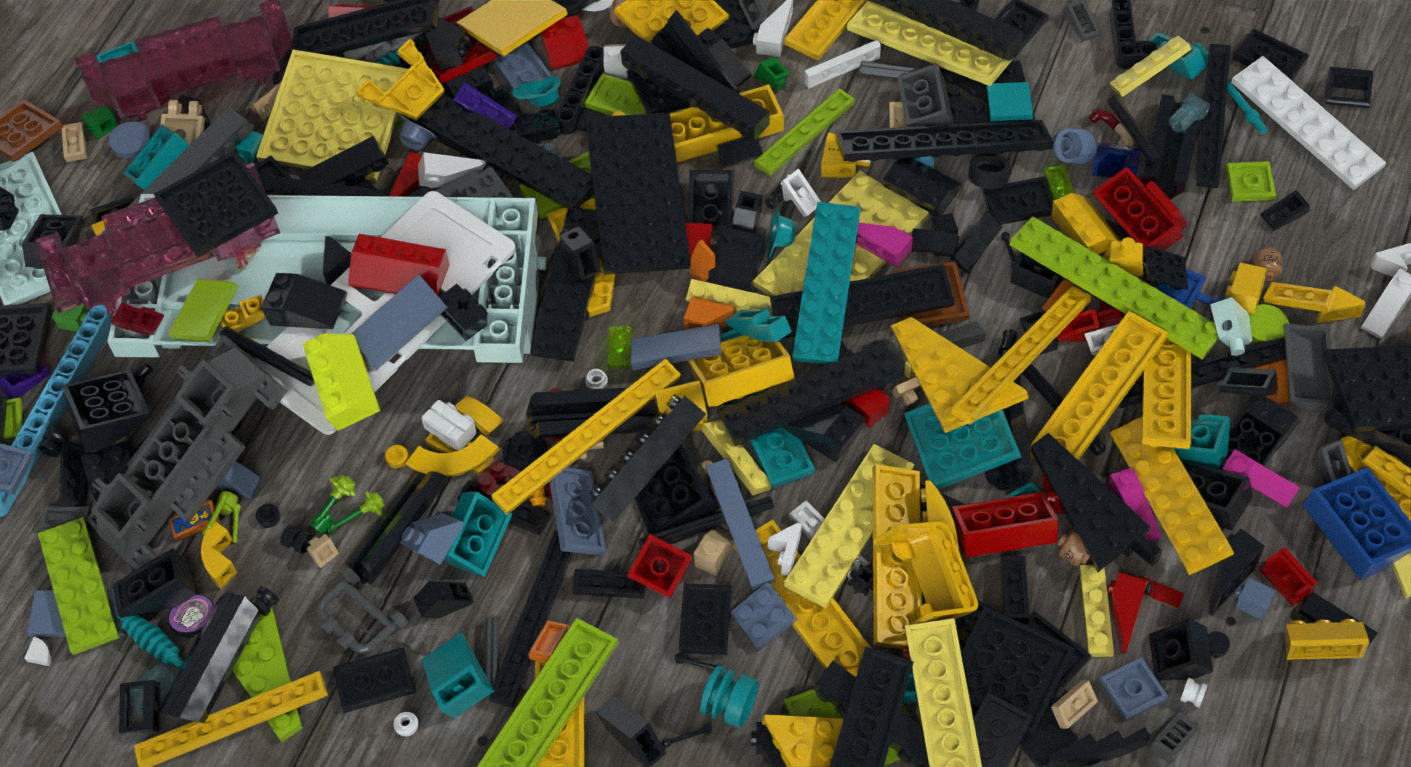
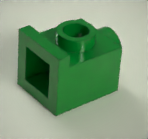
M775 57L759 63L753 77L755 79L759 78L764 85H770L772 90L777 89V91H780L786 86L790 73Z
M105 105L100 106L87 115L85 113L81 114L86 128L97 140L118 126L115 120L117 118L116 113L111 107L107 108Z

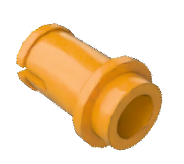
M543 486L534 493L529 500L534 507L545 506L546 501H548V497H545V487Z

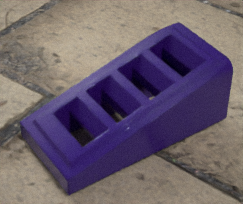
M40 362L38 373L28 374L29 378L26 377L27 374L3 376L0 378V390L9 399L22 397L50 375V370Z

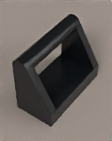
M1330 67L1326 78V104L1369 108L1373 71ZM1333 87L1364 90V99L1332 96Z
M1230 367L1221 383L1220 392L1263 396L1275 395L1278 391L1276 370Z
M142 680L120 684V734L159 732L160 682ZM144 688L143 725L129 727L130 689Z

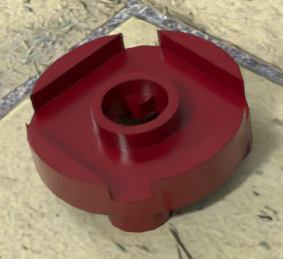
M499 461L493 462L478 477L480 494L493 501L491 498L492 494L521 471L512 466L504 465Z

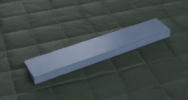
M728 459L706 465V471L752 590L761 587L767 581L770 584L774 583V576Z

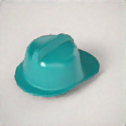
M554 76L527 82L517 86L512 94L518 99H528L535 106L545 107L559 101L558 87L561 85V80L559 77Z
M778 210L774 211L770 223L768 259L774 247H788L795 241L796 237L794 222L789 218L780 216Z

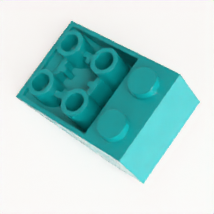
M462 632L422 659L430 689L441 711L453 719L494 692Z

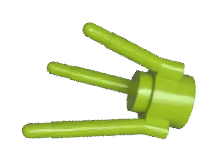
M227 491L220 493L215 506L216 509L207 528L202 531L203 534L206 533L207 529L210 530L219 514L229 516L231 513H234L232 542L234 544L237 543L239 512L241 509V505L237 504V495Z

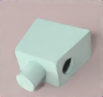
M1232 297L1210 304L1219 339L1230 348L1231 355L1238 356L1244 354V345L1252 342L1249 313Z

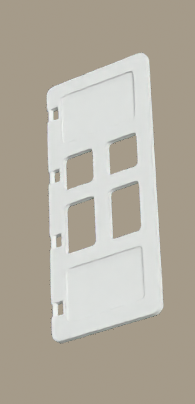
M436 191L426 193L381 236L382 238L446 249L450 266L441 287L442 292H446L455 284H458L462 289H467L473 295L516 250L515 243L511 239ZM491 259H494L496 262L490 268L485 266ZM350 267L331 284V286L347 291V297L344 302L362 314L343 334H352L396 295L384 293L377 301H372L354 289L353 286H349ZM441 315L437 316L397 352L401 357L394 364L388 360L377 370L362 355L374 393L398 370L397 368L405 360H408L446 322ZM287 327L267 348L311 371L302 343L323 333H332L326 329ZM256 357L253 359L288 390L281 399V404L323 434L330 435L337 431L326 419L315 383L313 386H308Z

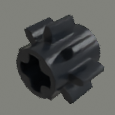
M860 564L858 572L852 569L850 573L852 579H850L848 585L853 586L854 594L859 592L867 596L869 589L873 591L872 566L866 568Z

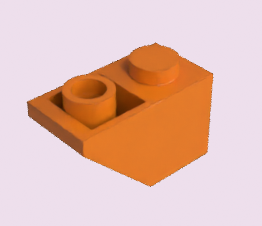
M691 297L683 318L684 330L719 324L721 329L727 326L725 320L734 314V307L726 303H715L704 298Z

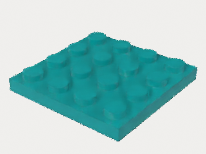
M930 403L904 413L927 477L938 490L1021 458L1003 410L947 433L943 431Z

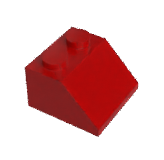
M578 15L560 19L540 32L541 42L552 71L579 64L585 51L588 49L584 29Z
M649 534L627 577L670 599L691 566L692 555Z

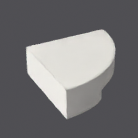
M33 637L25 660L30 663L49 666L51 656L48 647L42 640Z

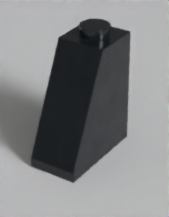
M615 696L596 711L604 728L643 767H652L666 754L649 721Z

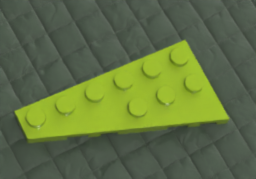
M273 607L270 608L271 612L268 616L259 614L260 619L232 670L251 698L291 682ZM298 708L267 720L281 742L303 729Z

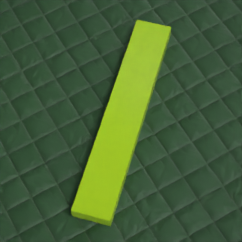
M839 88L754 161V166L770 177L854 105L855 99Z

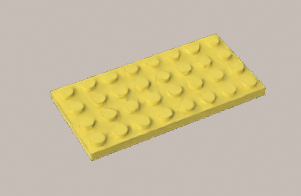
M859 171L829 202L860 206L859 223L895 227L907 232L910 236H912L913 228L918 229L929 216L928 211L885 188L882 183L862 171ZM814 218L795 237V241L790 246L785 247L753 280L754 287L770 297L803 291ZM855 245L850 281L873 277L885 265L886 261Z

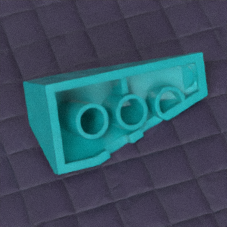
M1209 414L1198 415L1199 418L1191 419L1190 449L1174 447L1173 449L1182 463L1186 459L1222 470L1228 453L1230 417Z

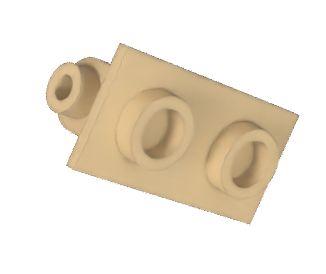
M282 82L276 84L263 97L252 103L250 110L254 114L257 113L262 121L271 115Z

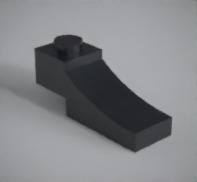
M756 722V731H751V746H756L757 755H762L769 767H787L781 757V752L772 741L773 737L767 726L763 725L762 722Z

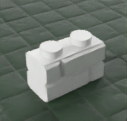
M437 400L431 409L422 416L424 428L457 451L463 449L467 442L476 435L473 418L468 414H460L456 407L449 402L445 404L441 400Z

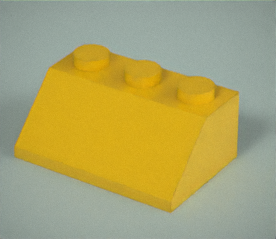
M1070 193L1053 201L1051 217L1064 235L1080 243L1096 254L1105 252L1110 242L1121 241L1089 198Z
M1344 619L1340 623L1318 620L1315 623L1306 624L1304 621L1297 620L1286 624L1284 630L1287 660L1363 658L1369 645V638L1363 622H1356L1354 619Z

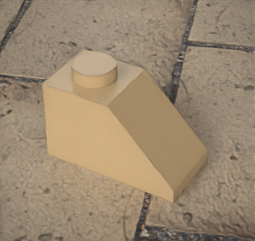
M717 527L705 534L694 552L695 567L716 576L734 547L731 533Z

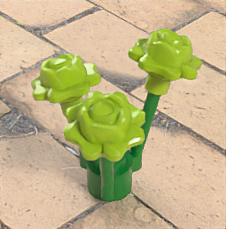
M333 476V478L330 477L329 479L333 488L330 494L331 497L310 523L321 534L324 535L327 531L332 534L337 528L362 513L365 514L371 511L376 512L379 516L382 515L381 508L385 505L377 492L371 494L369 491H366L365 503L359 506L360 509L333 524L332 522L335 519L328 511L338 499L340 500L343 495H356L355 482L349 476Z

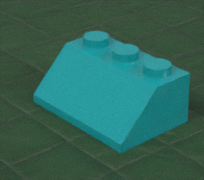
M162 124L123 174L145 190L190 144Z
M478 492L462 493L451 517L462 521L464 525L443 561L458 569L485 577L512 513L510 512L506 515L496 503Z

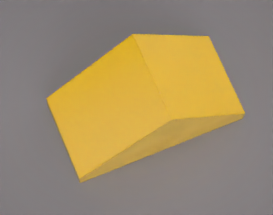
M1335 286L1333 291H1336L1337 297L1329 313L1319 311L1316 322L1318 324L1361 317L1366 305L1365 301Z

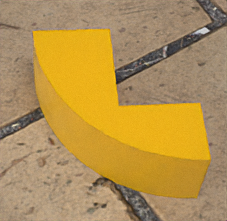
M215 521L210 530L207 529L203 537L201 557L210 578L218 588L222 589L235 576L237 571L232 561L221 554L233 540L228 530Z

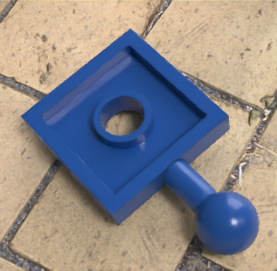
M1186 269L1188 290H1174L1171 288V285L1162 282L1156 288L1190 309L1195 300L1209 305L1211 311L1210 304L1225 300L1222 296L1210 297L1201 293L1200 290L1205 283L1206 277Z

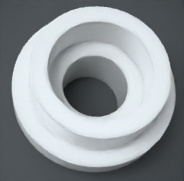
M600 369L590 370L585 377V384L589 389H603L608 382L607 375Z
M403 712L395 718L393 725L397 734L411 736L418 729L419 722L413 713ZM410 721L407 726H402V722Z

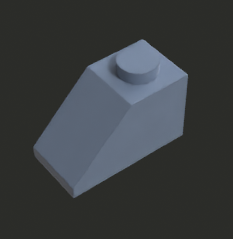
M235 461L215 489L253 499L262 479Z

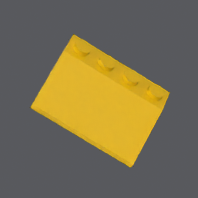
M746 335L721 342L720 355L687 361L695 381L700 380L703 397L708 407L719 406L733 399H741L745 395L761 392L766 388L794 379L790 355L779 341L765 342Z

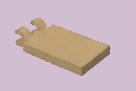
M169 100L168 114H162L160 126L163 124L191 145L204 130L205 118L200 116L202 105H198V101H190L188 114H181L182 104H178V100Z

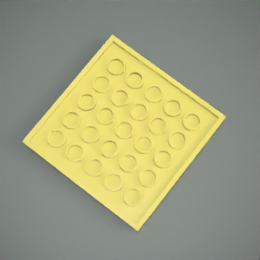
M292 50L256 158L258 161H263L271 155L280 165L309 169L372 136L376 138L384 154H386L398 116L394 111L356 96V90L369 79L386 92L408 68ZM380 171L372 172L366 175L364 179L377 181Z

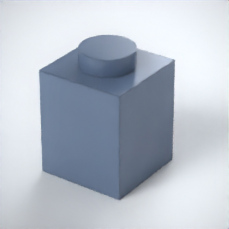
M1249 578L1245 585H1239L1234 597L1238 598L1235 607L1263 620L1276 590Z

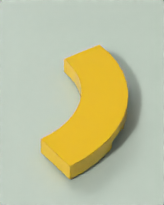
M480 434L467 447L451 453L431 452L418 446L405 464L425 475L428 472L436 471L444 474L446 477H456L481 467L495 456L500 448Z

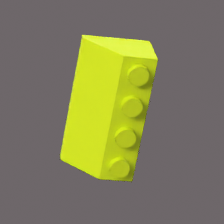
M323 333L302 343L326 419L337 431L381 411L354 334Z

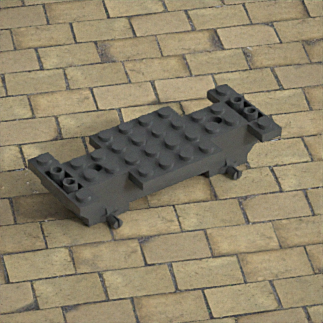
M223 335L209 354L213 359L210 361L202 360L192 372L187 370L184 365L178 367L180 370L177 369L176 373L184 379L182 388L175 396L174 402L128 462L129 468L126 473H118L108 485L100 478L94 480L95 482L92 484L100 492V495L86 521L125 562H129L136 570L158 557L148 544L173 510L184 521L190 522L246 448L231 432L255 400L258 398L268 408L275 409L288 391L227 336Z

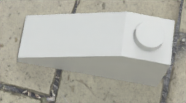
M786 0L760 25L759 32L755 33L753 38V45H756V54L781 57L784 39L786 38L793 14V0Z
M424 152L418 164L419 186L441 188L474 169L481 173L486 162L478 159Z
M1402 269L1398 270L1368 315L1361 329L1379 339L1383 338L1411 299V274Z

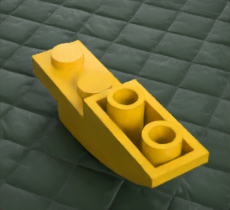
M930 480L925 481V488L921 489V502L926 503L927 511H922L923 523L936 521L946 523L953 534L959 550L955 524L950 510Z

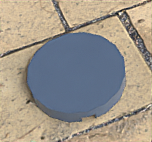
M126 122L114 128L109 137V144L117 156L134 158L150 140L151 134L149 129L142 123Z

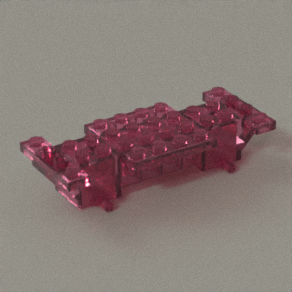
M267 0L259 4L262 15L230 23L222 27L218 16L208 17L196 23H188L179 28L168 29L162 33L147 35L138 39L139 52H131L125 56L111 58L100 63L95 52L86 53L76 57L75 62L97 107L105 105L118 112L120 118L138 115V118L143 121L142 116L144 120L147 119L146 111L161 106L159 102L161 98L235 76H239L240 82L257 79L260 85H263L261 80L265 84L267 82L266 75L280 71L278 63L286 50L292 48V39L280 0Z
M254 163L245 165L264 190ZM152 198L102 216L107 232L105 234L63 248L58 232L38 238L35 241L58 313L80 306V303H83L87 309L97 305H105L107 313L112 314L111 309L114 313L117 311L114 301L130 294V287L216 257L219 262L227 258L236 257L238 265L244 267L241 260H243L245 266L248 264L245 254L252 249L261 247V240L280 234V230L273 216L201 257L196 258L156 198Z

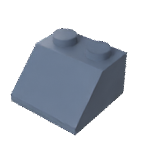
M443 513L412 522L404 530L400 544L420 556L441 565L464 523Z

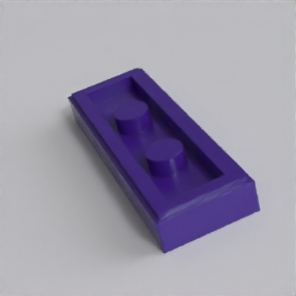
M465 82L453 99L464 108L474 113H480L509 130L518 117Z

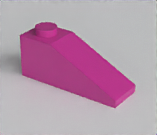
M859 223L856 245L897 268L911 252L913 237L895 227Z
M1234 449L1222 468L1224 471L1250 478L1251 487L1288 508L1300 489Z
M1131 467L1110 475L1108 488L1150 526L1149 531L1144 537L1150 542L1161 539L1151 507L1143 493L1144 488L1133 468Z

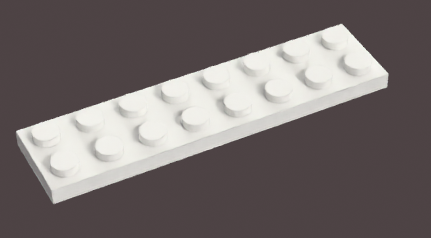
M1264 56L1232 78V84L1353 190L1385 167L1386 162Z

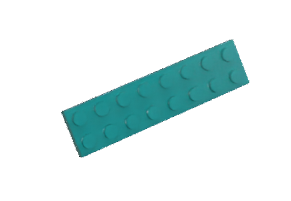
M817 202L792 361L824 365L838 362L861 212L860 206Z
M735 329L721 334V342L744 334ZM754 392V393L745 395V396H744L743 398H741V399H744V398H746V397H749V396L754 395V394L759 393V392ZM733 399V400H730V401H731V403H734V402L739 401V400H741V399ZM778 428L749 440L772 489L815 474V468L802 441L783 428Z

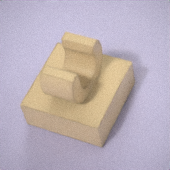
M915 377L895 386L891 392L895 399L903 396L904 402L908 406L916 402L915 400H918L915 390L920 384Z
M326 534L319 539L315 536L308 542L311 546L307 550L315 564L320 568L339 554L333 542Z

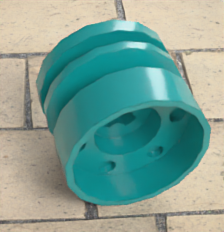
M718 665L712 672L703 690L700 713L705 715L711 713L712 718L718 719L725 710L724 722L737 728H742L754 706L759 689V680L742 674L735 683V670L729 669L726 671V667Z

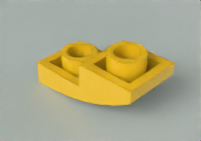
M258 295L239 301V308L226 311L220 321L222 329L228 326L240 332L265 318L261 310L263 304L262 296Z
M465 396L455 405L460 414H468L473 418L475 426L486 437L504 421L489 407L470 396Z

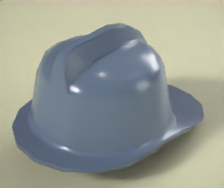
M396 113L404 122L400 133V140L406 147L420 151L430 140H437V137L429 130L412 123L399 113Z
M1066 128L1062 129L1052 138L1054 142L1053 149H1051L1052 154L1060 161L1082 164L1090 161L1095 155L1096 141L1089 131Z

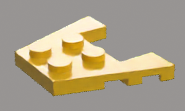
M410 38L398 49L397 54L408 62L411 67L386 92L368 79L356 90V96L417 121L444 94V88L433 71L429 69L424 61V57L418 52L415 43Z

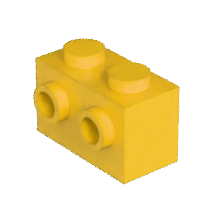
M1240 263L1238 270H1233L1230 284L1233 285H1228L1225 298L1232 297L1248 313L1255 314L1264 286L1267 268Z

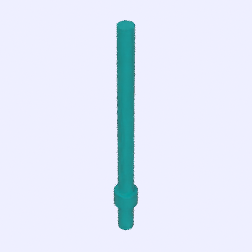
M1196 43L1194 46L1200 49L1204 62L1207 65L1208 52L1200 43ZM1228 79L1227 92L1245 113L1247 121L1253 124L1260 134H1265L1268 128L1261 121L1259 113L1249 106Z

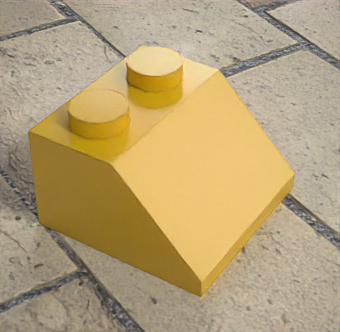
M700 380L655 391L657 413H663L668 408L666 405L667 401L674 394L679 395L681 392L706 413L692 431H700L703 424L708 422Z

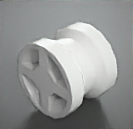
M1188 677L1180 701L1192 702L1194 706L1200 708L1207 684L1195 683L1193 679Z

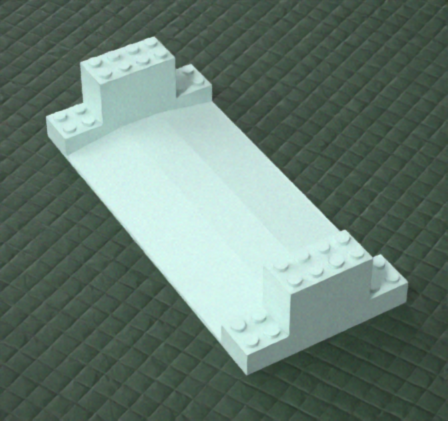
M141 194L114 314L121 302L138 309L144 306L164 314V318L155 335L136 333L111 324L107 342L115 357H160L162 348L181 349L182 345L215 346L221 338L220 331L222 326L220 323L210 342L171 338L168 334L197 279L229 281L237 284L238 289L226 311L239 308V301L261 295L264 301L276 273L299 274L326 284L323 275L325 236H330L349 252H352L359 233L381 237L422 197L267 195L277 208V215L196 258L157 202L154 194ZM446 197L511 239L515 243L516 250L472 295L477 305L481 304L488 313L487 326L465 341L446 321L419 349L474 350L477 362L522 363L523 354H530L534 338L540 284L534 252L538 218L535 198ZM256 241L260 246L257 254L247 259L245 270H236L234 265L237 248L247 242ZM491 259L485 266L490 268L496 261ZM353 287L372 301H377L385 293ZM440 290L438 297L442 295L444 292ZM344 302L334 328L326 330L332 334H343L362 314ZM265 317L239 333L267 347L287 327L270 326Z

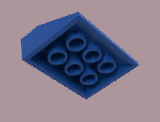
M1368 467L1313 489L1303 504V507L1359 580L1379 573L1411 553V521Z

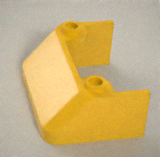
M936 521L898 525L873 540L874 545L891 543L893 552L898 558L911 560L926 603L919 606L917 610L918 620L909 625L957 619L972 613L978 608V601L953 534L946 523Z

